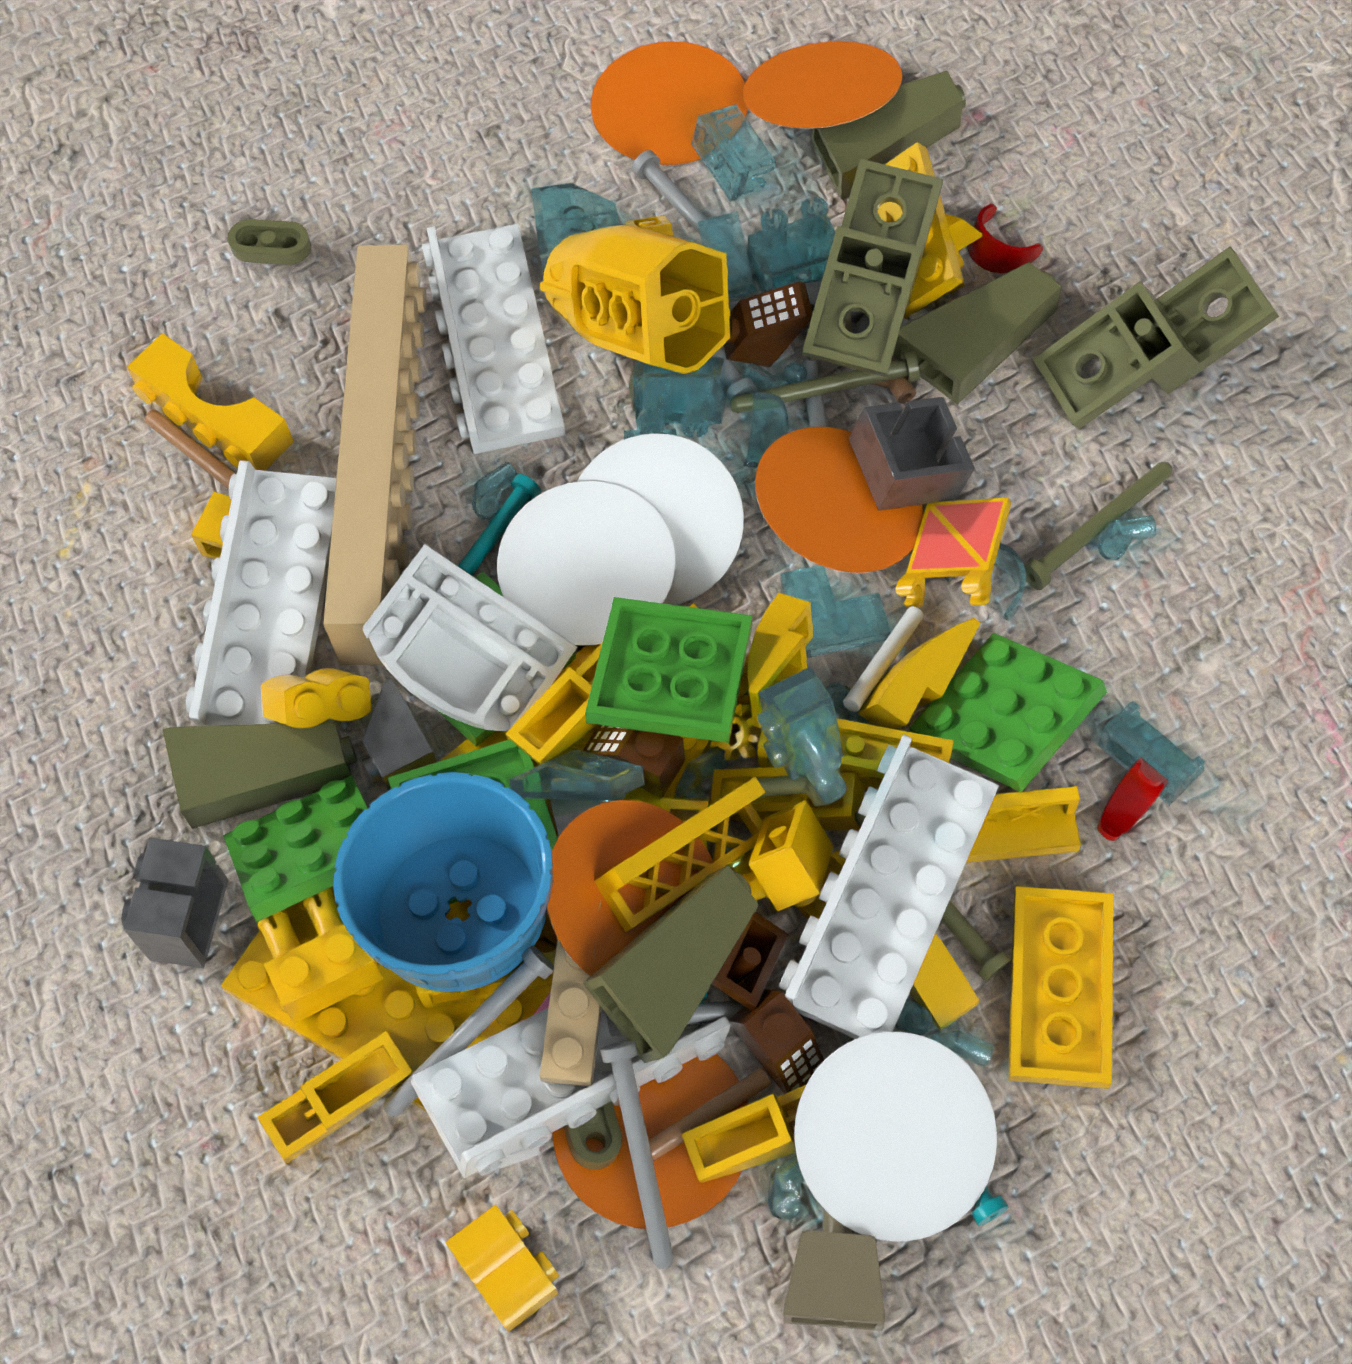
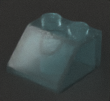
M574 183L531 188L543 277L551 252L563 239L573 234L619 225L616 203Z

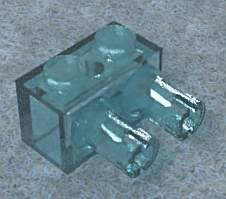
M812 197L811 207L809 199L804 200L801 204V218L792 223H788L787 214L780 209L772 210V219H770L768 211L764 212L760 219L762 230L748 236V262L755 269L756 281L762 293L798 281L804 283L822 281L836 232L827 215L828 204L821 197Z
M711 357L699 370L687 374L637 360L633 374L636 426L642 435L650 434L651 429H653V434H662L666 425L681 423L680 427L684 435L693 437L694 431L697 430V437H702L708 432L709 426L722 424L726 405L724 357Z
M811 667L758 692L763 712L757 714V719L768 739L763 745L773 766L776 769L783 766L792 781L806 775L824 803H830L842 797L847 787L845 781L836 770L842 762L843 752L834 702Z

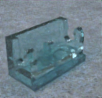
M735 104L698 116L691 145L730 202L737 200L739 196L763 188L767 184L763 177L754 178L774 170L776 161L738 106Z
M1132 701L1104 726L1098 746L1127 771L1139 758L1146 760L1168 779V783L1159 798L1170 806L1204 772L1205 767L1203 765L1206 761L1199 755L1193 760L1143 719L1138 711L1140 706Z

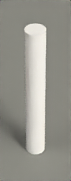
M913 606L909 607L843 700V704L848 710L858 712L924 618V614L920 609Z

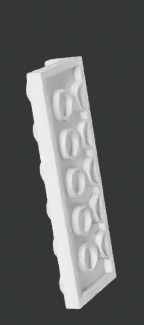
M513 224L439 240L435 226L427 227L430 243L422 244L427 269L435 267L436 276L428 277L433 301H442L443 309L435 310L440 335H449L450 343L442 344L447 370L453 368L456 370L457 377L449 379L454 404H463L464 413L456 414L461 439L470 438L473 454L565 436L564 422L519 225Z
M239 461L237 474H232L229 482V497L232 500L229 516L225 515L223 517L220 527V536L223 542L221 556L214 560L212 567V581L215 584L212 600L206 602L203 612V621L206 626L204 641L198 644L195 652V667L198 670L195 686L189 688L186 697V710L189 713V718L198 726L281 724L263 717L261 684L279 675H296L304 678L311 673L327 587L336 478L255 470L250 461Z
M904 734L897 748L888 745L877 770L885 774L878 790L873 787L868 788L858 811L859 814L866 816L860 831L857 832L850 829L840 850L839 856L846 859L840 875L830 872L819 896L820 900L827 902L820 919L810 916L801 935L799 943L807 947L800 963L790 960L779 984V988L786 991L785 997L799 1014L854 1039L873 1033L893 1032L999 785L910 747L912 738Z
M549 1008L412 1075L411 1084L463 1178L477 1171L480 1176H484L497 1170L507 1161L506 1156L521 1148H524L526 1152H530L541 1147L551 1139L552 1132L567 1124L570 1128H576L585 1124L596 1115L595 1109L602 1107L610 1101L614 1105H620L611 1063H603L600 1049L607 1045L627 1040L624 1036H611L608 1028L607 1014L603 1009L601 1011L593 1085L591 1086L542 1082L539 1078ZM724 1016L710 1023L687 1024L672 1051L664 1058L644 1063L639 1055L631 1058L638 1092L640 1091V1086L653 1079H656L657 1083H661L672 1078L682 1070V1064L695 1057L703 1061L722 1050L725 1046V1038L731 1027L727 1017Z

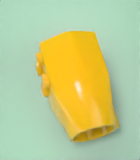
M617 225L570 235L553 249L547 260L543 282H540V290L545 292L551 307L579 335L596 346L653 366L688 374L699 370L730 339L727 254L638 226Z

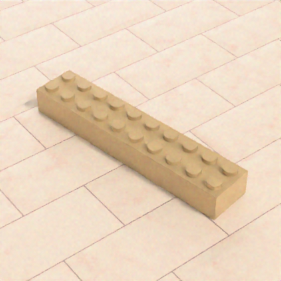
M408 245L357 246L323 623L340 665H383L369 637L366 638L362 629L400 578L401 569H406L409 563L408 544L403 542L404 530L411 529L410 504H406V494L414 490L413 467L409 466V455H416L417 451L416 431L411 429L412 419H418L419 397L418 393H414L415 383H421L422 364L420 357H417V347H424L423 322H419L420 313H426L427 295L425 287H420L421 273L419 262H412Z

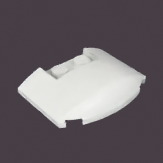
M425 544L362 629L366 638L369 637L378 658L386 669L412 694L455 720L477 728L494 731H508L550 688L577 648L571 642Z

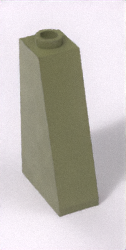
M944 71L900 85L897 93L888 103L865 117L836 126L811 128V141L840 199L850 197L860 158L886 164L916 142L927 148L959 128L962 109L966 107L965 95L962 87L959 84L955 85L948 71Z
M1028 262L901 326L893 357L897 360H902L903 352L914 350L918 361L920 377L958 405L1057 311L1062 285L1051 274L1039 270Z
M323 722L311 728H293L284 724L187 726L163 729L180 811L192 829L315 793L331 781L343 780L351 776L350 764L357 762L350 736L342 738L335 722Z
M729 865L705 877L583 982L626 1040L635 1041L638 1055L644 1063L664 1058L672 1051L759 906L751 895V888L746 879L739 873L734 872Z

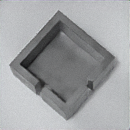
M944 397L908 401L904 410L900 402L864 407L849 437V441L878 510L957 499L972 475L975 467L961 436L953 437L957 427Z
M150 838L146 852L139 855L135 866V879L137 882H140L139 888L135 887L132 898H128L123 906L121 916L123 930L151 961L204 969L228 884V878L220 866L216 865V860L206 846Z

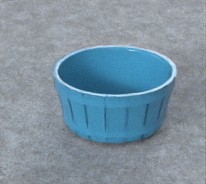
M437 773V776L430 774L414 778L402 783L398 788L394 787L385 792L370 804L368 810L365 809L357 817L348 830L347 838L343 839L338 851L334 867L336 872H334L333 889L335 902L339 905L337 909L349 934L353 936V939L371 958L383 967L392 970L405 981L418 987L442 992L467 991L483 987L502 978L523 961L521 956L529 946H535L545 924L547 905L551 895L553 883L552 851L541 819L534 809L531 810L530 805L509 787L504 788L503 784L487 777L475 774L469 776V773ZM455 898L460 903L468 899L472 902V905L467 909L470 917L464 921H461L458 917L449 920L445 916L451 910L448 903Z

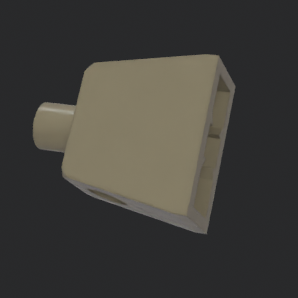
M824 1209L823 1232L809 1230L801 1232L784 1305V1323L883 1331L885 1309L875 1236L854 1234L853 1230L842 1225Z

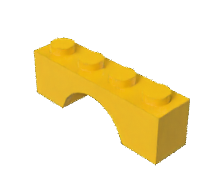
M163 333L127 366L135 383L132 385V389L140 399L149 405L155 402L161 406L165 415L176 425L181 426L184 423L189 426L194 435L207 447L217 446L236 468L239 466V461L242 460L250 461L255 470L266 471L294 442L285 418L255 397L227 406L213 405L199 399L197 391L203 377L193 354Z

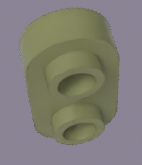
M246 219L233 225L227 237L233 255L243 262L293 265L306 259L311 251L308 232L303 225L297 222Z
M612 1101L595 1109L596 1115L585 1124L576 1128H570L568 1124L563 1126L573 1158L585 1168L593 1170L603 1169L612 1164L619 1153L622 1144V1134ZM597 1139L602 1143L603 1149L597 1152L591 1151L587 1147L586 1141Z

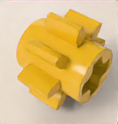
M749 703L737 705L729 743L717 741L710 743L711 747H720L725 750V760H736L740 754L744 758H754L757 756L754 747L758 745L762 728L753 726L752 714H750L751 704Z

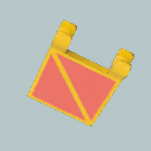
M1009 497L927 503L907 571L898 580L895 589L898 596H906L904 601L905 607H920L923 605L925 599V578L965 576L961 588L965 594H971L970 604L986 605L989 602L991 596V574L1012 504Z

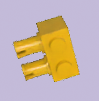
M805 800L764 817L754 849L741 855L728 865L734 872L739 873L746 879L751 888V895L756 901L767 897L778 912L793 905L795 907L806 906L820 895L833 845Z
M330 889L318 893L322 902L321 907L318 906L313 896L302 901V905L307 910L318 934V937L302 945L298 941L286 911L282 910L272 915L277 924L276 929L268 917L257 924L273 956L272 960L263 963L282 1007L294 1024L384 979L375 960L360 947L344 926Z

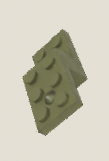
M860 158L842 225L837 226L803 346V356L887 377L906 307L909 306L943 185V179ZM886 202H894L901 207L903 213L897 221L886 222L878 214L879 207ZM852 312H861L867 316L869 326L861 333H851L844 326L845 317Z
M1230 246L1158 298L1141 281L1034 357L1033 361L1071 423L1077 429H1081L1150 379H1153L1168 394L1280 316L1237 253ZM1218 298L1228 299V306L1221 315L1217 317L1208 316V307L1214 300ZM1092 359H1100L1101 367L1099 372L1091 378H1083L1082 369L1084 365Z

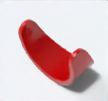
M991 203L980 210L973 227L982 233V237L967 246L971 259L978 266L994 273H1008L1028 262L1032 263L1040 256L1043 251V246L1040 243L1029 247H1016L994 238L986 230L984 224L994 216L997 207Z
M1139 758L1126 772L1109 798L1098 822L1097 829L1099 833L1111 841H1115L1123 836L1158 799L1166 787L1168 779L1146 760Z

